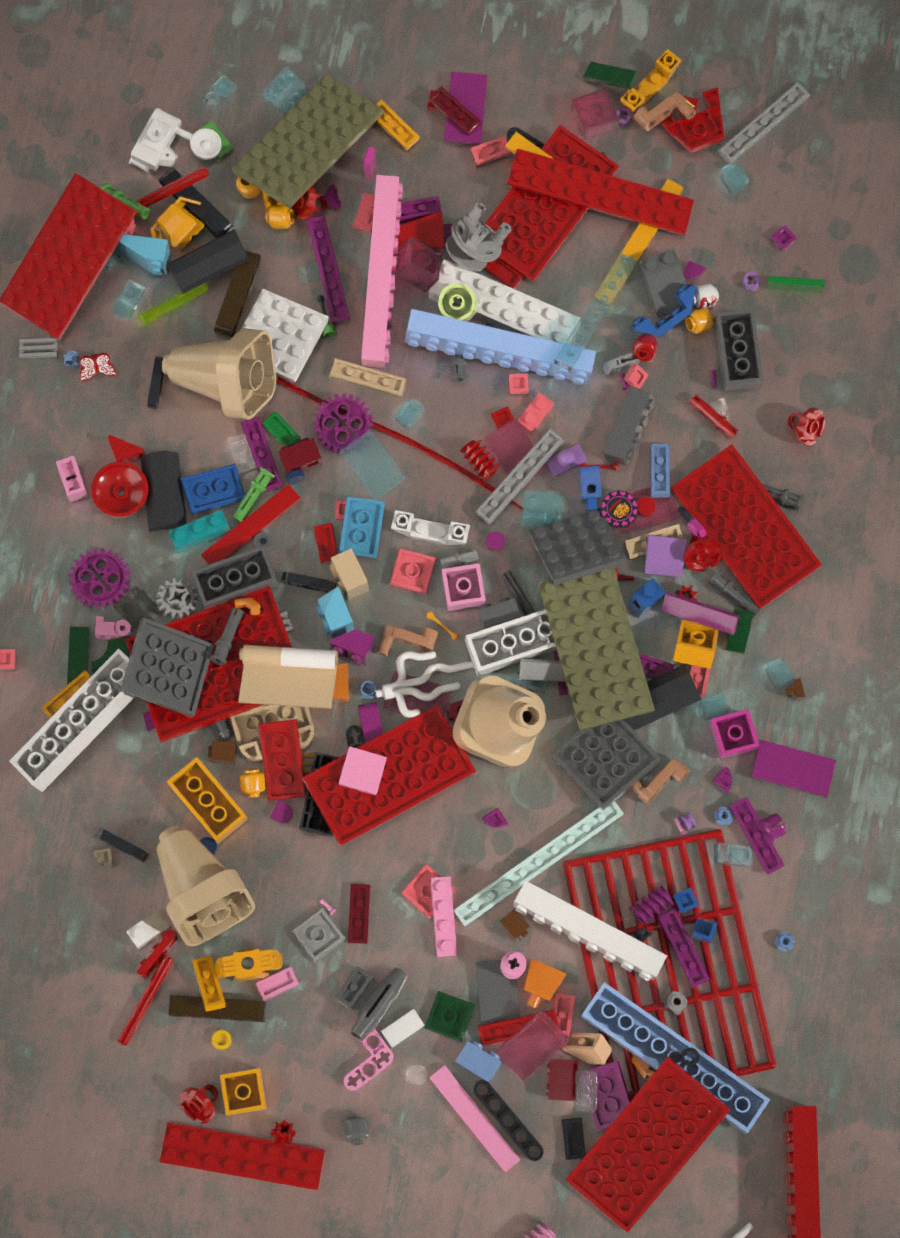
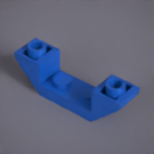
M685 283L677 289L678 292L674 296L681 305V308L677 307L670 312L671 315L666 319L662 318L655 323L656 326L653 325L649 317L642 318L640 316L632 322L633 325L629 329L635 332L663 335L691 314L695 286Z

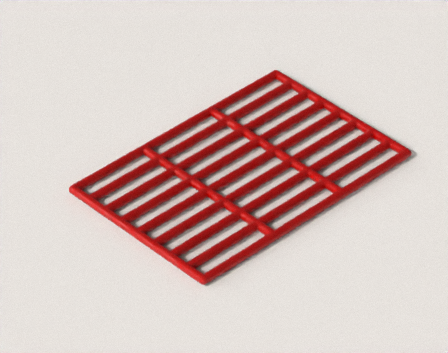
M717 829L563 862L571 905L580 909L571 867L583 865L594 917L603 921L591 869V863L602 861L616 928L629 936L635 935L645 926H647L648 932L657 930L662 953L667 955L664 963L671 992H679L668 940L657 919L659 915L655 912L653 913L655 917L654 923L647 925L641 922L640 925L635 919V927L624 928L610 865V859L621 857L631 905L636 908L635 902L639 900L629 855L640 853L648 892L655 894V883L648 852L659 850L668 892L674 904L672 909H676L683 925L696 922L697 918L701 920L715 918V922L718 923L717 931L730 988L719 990L709 944L700 941L706 971L710 978L711 992L700 994L698 986L694 988L690 986L692 996L686 997V1005L694 1004L705 1054L714 1059L702 1002L713 1000L729 1071L736 1076H743L776 1068L775 1055L722 830ZM716 838L731 907L720 909L705 844L707 839ZM697 842L713 910L701 913L699 905L693 908L692 915L682 917L672 897L677 892L667 848L678 846L687 887H691L699 904L686 844ZM734 914L750 983L738 986L722 918V916ZM647 939L644 940L642 943L648 945ZM580 942L590 993L593 999L598 992L590 951L585 948V944ZM603 958L609 986L618 991L613 964ZM626 970L633 1003L647 1013L655 1012L657 1020L666 1025L663 1012L666 1008L664 1007V1002H661L656 978L649 980L653 1004L642 1006L634 970L631 972ZM751 991L768 1062L756 1064L740 996L742 993ZM733 996L748 1066L737 1068L721 1001L722 997ZM678 999L673 1000L675 1005L680 1004ZM682 1010L679 1015H676L681 1037L690 1042L684 1011ZM599 1031V1034H602L608 1042V1044L610 1045L608 1036ZM623 1048L632 1091H628L630 1099H633L640 1090L636 1068L632 1063L633 1055ZM612 1052L610 1053L606 1061V1064L614 1062Z

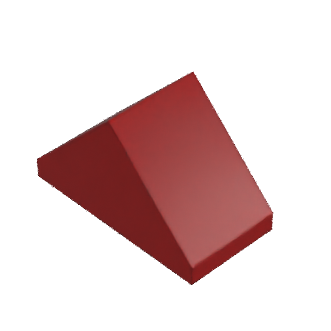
M108 435L107 438L117 462L130 463L145 455L143 448Z

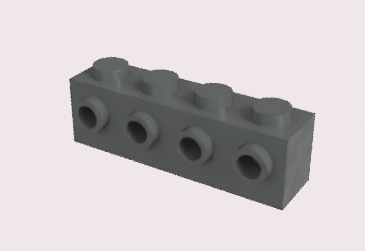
M630 386L603 450L606 460L627 466L629 460L633 459L634 447L640 442L641 430L647 425L648 413L652 411L655 404L651 392Z

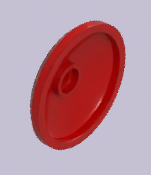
M113 462L102 467L96 473L91 485L92 499L98 509L106 515L118 518L127 517L139 511L145 504L149 492L148 482L144 473L137 466L128 462ZM124 491L125 493L124 495L119 496L118 492Z

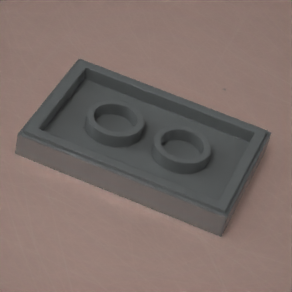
M502 960L476 962L481 1022L501 1021L520 1016L517 979H508L502 974L500 969ZM513 961L512 964H510L511 969H514L516 967L515 962Z

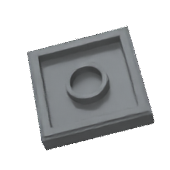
M323 907L291 930L314 963L346 940Z

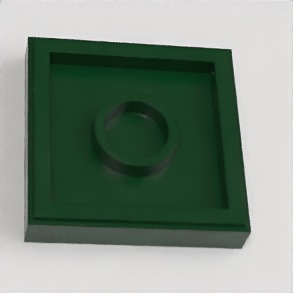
M438 991L424 1029L462 1043L476 1005Z

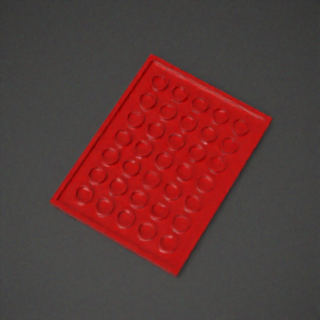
M270 586L235 598L254 599L261 606L260 614L251 615L248 608H236V612L240 609L244 614L232 640V650L227 655V663L221 666L209 661L194 717H189L146 701L161 743L264 705L239 703L244 668L243 661L239 659L240 648H243L244 645L292 648ZM235 599L167 623L165 626L214 644L211 654L213 655L216 649L215 643L218 639H221L232 608H235ZM136 635L125 639L130 655Z

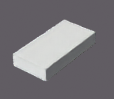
M413 1009L381 1032L393 1048L425 1025Z

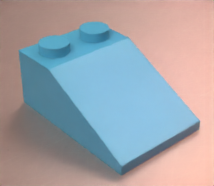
M126 234L122 236L115 248L116 251L154 275L168 274V263L171 257L168 240Z

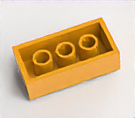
M197 757L167 781L169 787L217 844L248 820L244 812Z

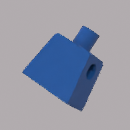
M599 466L580 467L578 470L581 501H586L587 511L598 510L597 500L602 497ZM587 488H592L594 493H588Z
M652 578L631 595L627 606L639 619L663 600L666 593L655 579Z

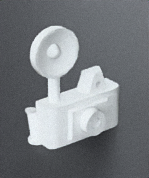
M156 108L131 152L129 164H134L147 173L150 168L156 171L159 165L172 167L178 157L170 148L176 134L190 141L191 150L195 156L203 160L212 159L221 150V138L218 133L208 128L200 129L192 134L180 128V119L162 111L161 108Z

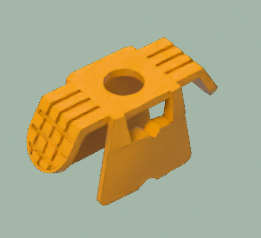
M179 197L150 228L152 238L162 239L160 234L162 230L173 247L178 245L181 249L185 248L192 240V236L197 235L203 229L204 223L185 210L183 206L187 202L201 205V202Z
M247 948L236 951L231 956L217 959L215 971L218 978L235 976L233 978L235 982L262 979L270 976L269 973L264 971L278 970L282 967V956L278 950L263 951L257 948ZM245 957H251L254 960V966L249 970L244 969L241 965Z

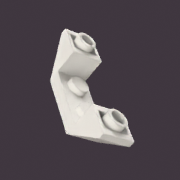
M395 510L391 529L414 539L444 545L466 544L470 525L452 521L451 525L417 519L414 518L412 513Z

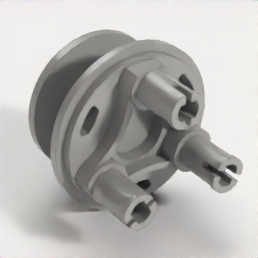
M476 203L469 214L457 219L453 223L452 235L446 241V250L452 260L469 271H481L485 268L487 262L495 261L501 254L503 240L511 232V226L505 222L494 232L488 225L480 221L479 218L486 211V207L482 203Z

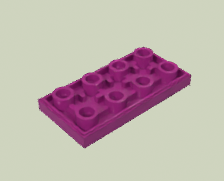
M451 72L449 93L481 121V125L468 136L450 119L446 118L444 142L481 144L488 75Z
M760 740L751 778L824 798L828 797L836 764L835 759Z

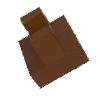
M801 678L793 679L794 685L785 688L787 698L797 696L798 701L806 700Z

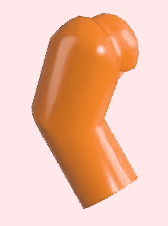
M235 599V608H248L251 615L260 614L261 606L254 599Z

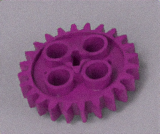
M345 393L342 394V398L335 394V400L328 397V404L322 401L323 409L317 407L320 414H314L318 421L313 422V424L318 426V428L313 431L320 433L316 439H323L321 445L325 446L328 444L326 448L328 451L333 448V453L337 454L339 449L342 455L345 454L346 450L349 454H352V448L359 451V444L365 447L364 439L370 441L367 434H373L369 427L374 426V423L369 422V420L373 419L374 416L368 415L371 411L370 408L364 409L366 406L365 402L359 404L361 400L359 397L354 400V395L350 394L349 398H347ZM343 406L348 407L346 415H340V409ZM332 412H335L340 419L346 422V425L355 433V436H352L347 429L341 426L342 424L332 415ZM334 419V426L328 429L326 427L327 421ZM359 419L361 426L358 429H354L352 424L355 420ZM347 433V440L340 442V434Z
M94 548L93 554L87 550V556L84 557L80 554L81 561L74 560L77 566L70 567L74 573L68 575L69 578L73 579L69 582V585L75 586L71 589V592L77 593L75 598L76 600L81 598L80 603L82 605L87 602L88 608H91L94 604L96 610H98L100 605L105 610L108 603L111 607H114L113 601L120 603L118 597L125 598L126 596L123 591L130 590L126 585L131 583V580L126 578L131 576V573L126 571L129 566L128 564L123 565L125 560L124 558L119 559L118 553L112 556L111 549L105 553L104 548H102L100 553H98L96 548ZM100 562L106 563L103 569H97V565ZM89 566H92L97 574L103 578L104 582L110 587V592L107 591L100 580H97ZM85 574L91 575L88 581H82V577ZM112 576L118 577V581L113 584L109 583V579ZM97 588L103 589V593L98 596L94 595V591Z

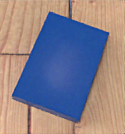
M236 464L181 478V484L191 515L238 503L245 497Z

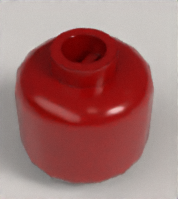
M639 335L635 339L632 348L634 357L642 362L652 360L657 352L658 342L652 335Z

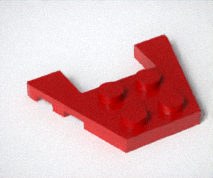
M718 87L702 93V98L708 109L696 113L690 120L683 118L675 121L673 116L669 115L659 123L690 153L724 140Z

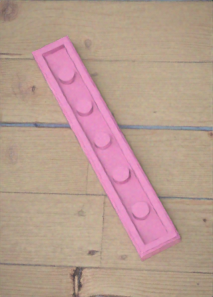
M445 1065L429 1077L504 1172L520 1161V1158Z

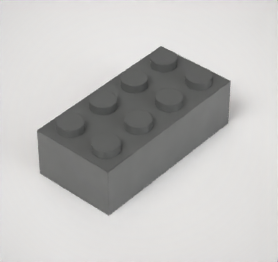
M754 309L716 313L714 324L723 390L760 388L764 379Z
M264 545L191 571L205 609L268 586L270 588L278 586Z

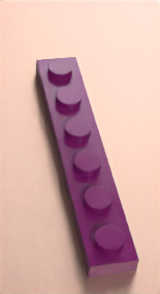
M324 215L307 219L331 321L333 324L349 321L350 315L326 217Z

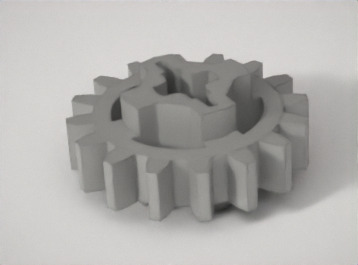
M173 578L172 583L166 580L165 586H160L159 590L161 592H157L156 597L159 599H157L156 604L161 605L159 611L165 610V617L170 614L172 620L175 616L181 619L182 615L189 616V611H195L194 606H197L198 601L194 599L198 598V594L193 593L195 587L190 588L189 581L184 584L182 578L179 582H176V579ZM168 592L169 598L165 601L164 596ZM189 597V598H190V603H189V605L187 606V605H186L187 603H186L185 600H187V598Z

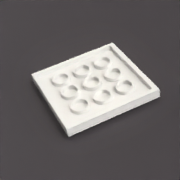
M262 289L241 329L248 328L267 331L272 340L276 375L295 383L327 325L329 317Z

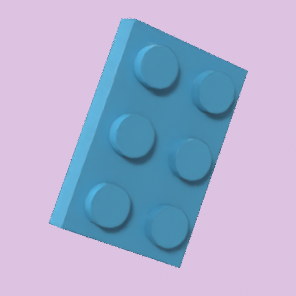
M347 496L339 553L352 548L356 556L377 559L385 502Z

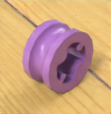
M619 108L615 113V123L622 127L627 126L631 121V112L627 108ZM620 114L626 115V120H622L623 118L620 120Z
M754 272L747 273L743 279L745 289L752 291L758 288L760 283L758 274ZM748 278H750V280L754 278L755 285H753L752 283L751 285H749Z
M688 811L685 812L684 816H679L687 831L690 830V827L697 826L694 818Z

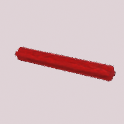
M201 167L136 200V202L149 207L208 177L209 172L207 168Z
M163 956L119 1035L118 1043L126 1046L174 961L171 957Z

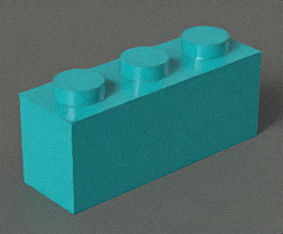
M220 510L170 530L169 534L177 554L226 535L230 529L223 511Z

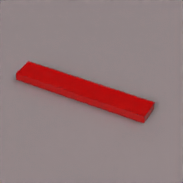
M289 484L286 485L204 551L201 557L208 565L229 558L299 502L301 497Z

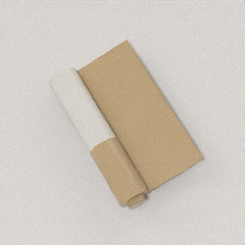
M244 645L243 648H240L239 659L243 661L244 668L239 703L332 709L338 651Z

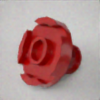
M311 186L291 209L296 214V219L307 220L313 212L325 210L327 201L323 198V195L315 194V189ZM316 198L321 202L320 208L315 206Z
M812 407L804 414L793 413L789 416L788 425L791 429L797 431V437L801 443L809 446L816 443L814 441L815 438L822 435L826 421L825 417L822 416V413H824L822 410ZM797 416L800 418L798 427L794 423Z
M693 535L690 545L685 549L683 556L689 569L705 571L704 568L709 566L713 568L720 562L722 553L716 541L707 539L706 536L701 538L699 535Z
M208 1084L200 1090L188 1087L179 1095V1099L183 1101L180 1104L181 1108L192 1120L199 1119L201 1120L200 1124H206L214 1117L215 1108L213 1103L218 1098V1090L214 1085ZM205 1090H209L212 1093V1099H209L204 1094Z

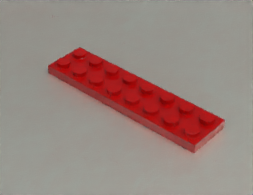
M167 1122L160 1163L318 1190L325 1150L284 1143L283 1147H281V1143H273L272 1140Z

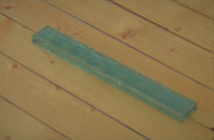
M622 253L620 254L555 358V364L568 371L572 370L638 261Z

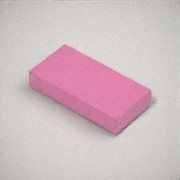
M289 966L256 982L255 985L262 1000L265 1001L299 985V982L292 967Z

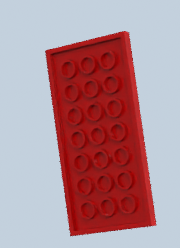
M561 125L557 127L541 149L556 160L614 176L620 167ZM512 187L485 224L494 232L504 222L511 226V232L503 240L501 254L498 258L533 283L588 211V208Z
M74 173L1 295L0 302L61 340L137 211L79 174Z
M733 444L670 487L683 507L704 527L707 534L705 535L706 538L714 540L719 544L722 560L760 609L822 567L821 562Z
M436 705L357 748L387 757L376 796L338 785L347 754L302 777V780L338 845L341 847L476 773V770L466 752L456 744L453 738V729L440 706Z
M668 1056L565 1180L628 1233L729 1113L731 1108Z

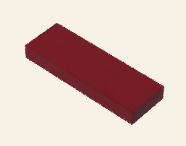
M442 86L429 97V102L468 136L481 125V121Z
M351 884L349 944H368L370 885Z

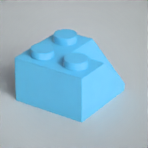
M339 587L318 599L319 606H316L319 616L324 617L322 621L326 634H331L333 639L354 630L353 621Z

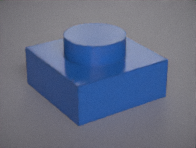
M691 887L672 896L680 914L699 906Z

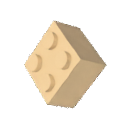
M352 548L331 557L330 572L334 580H339L337 583L342 596H346L348 600H351L369 591L367 578Z

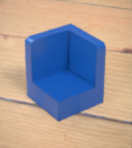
M697 918L690 938L710 944L718 923H710Z

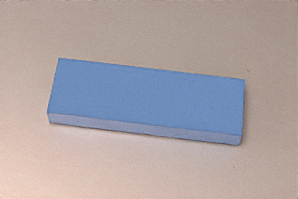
M650 443L651 497H670L669 443Z

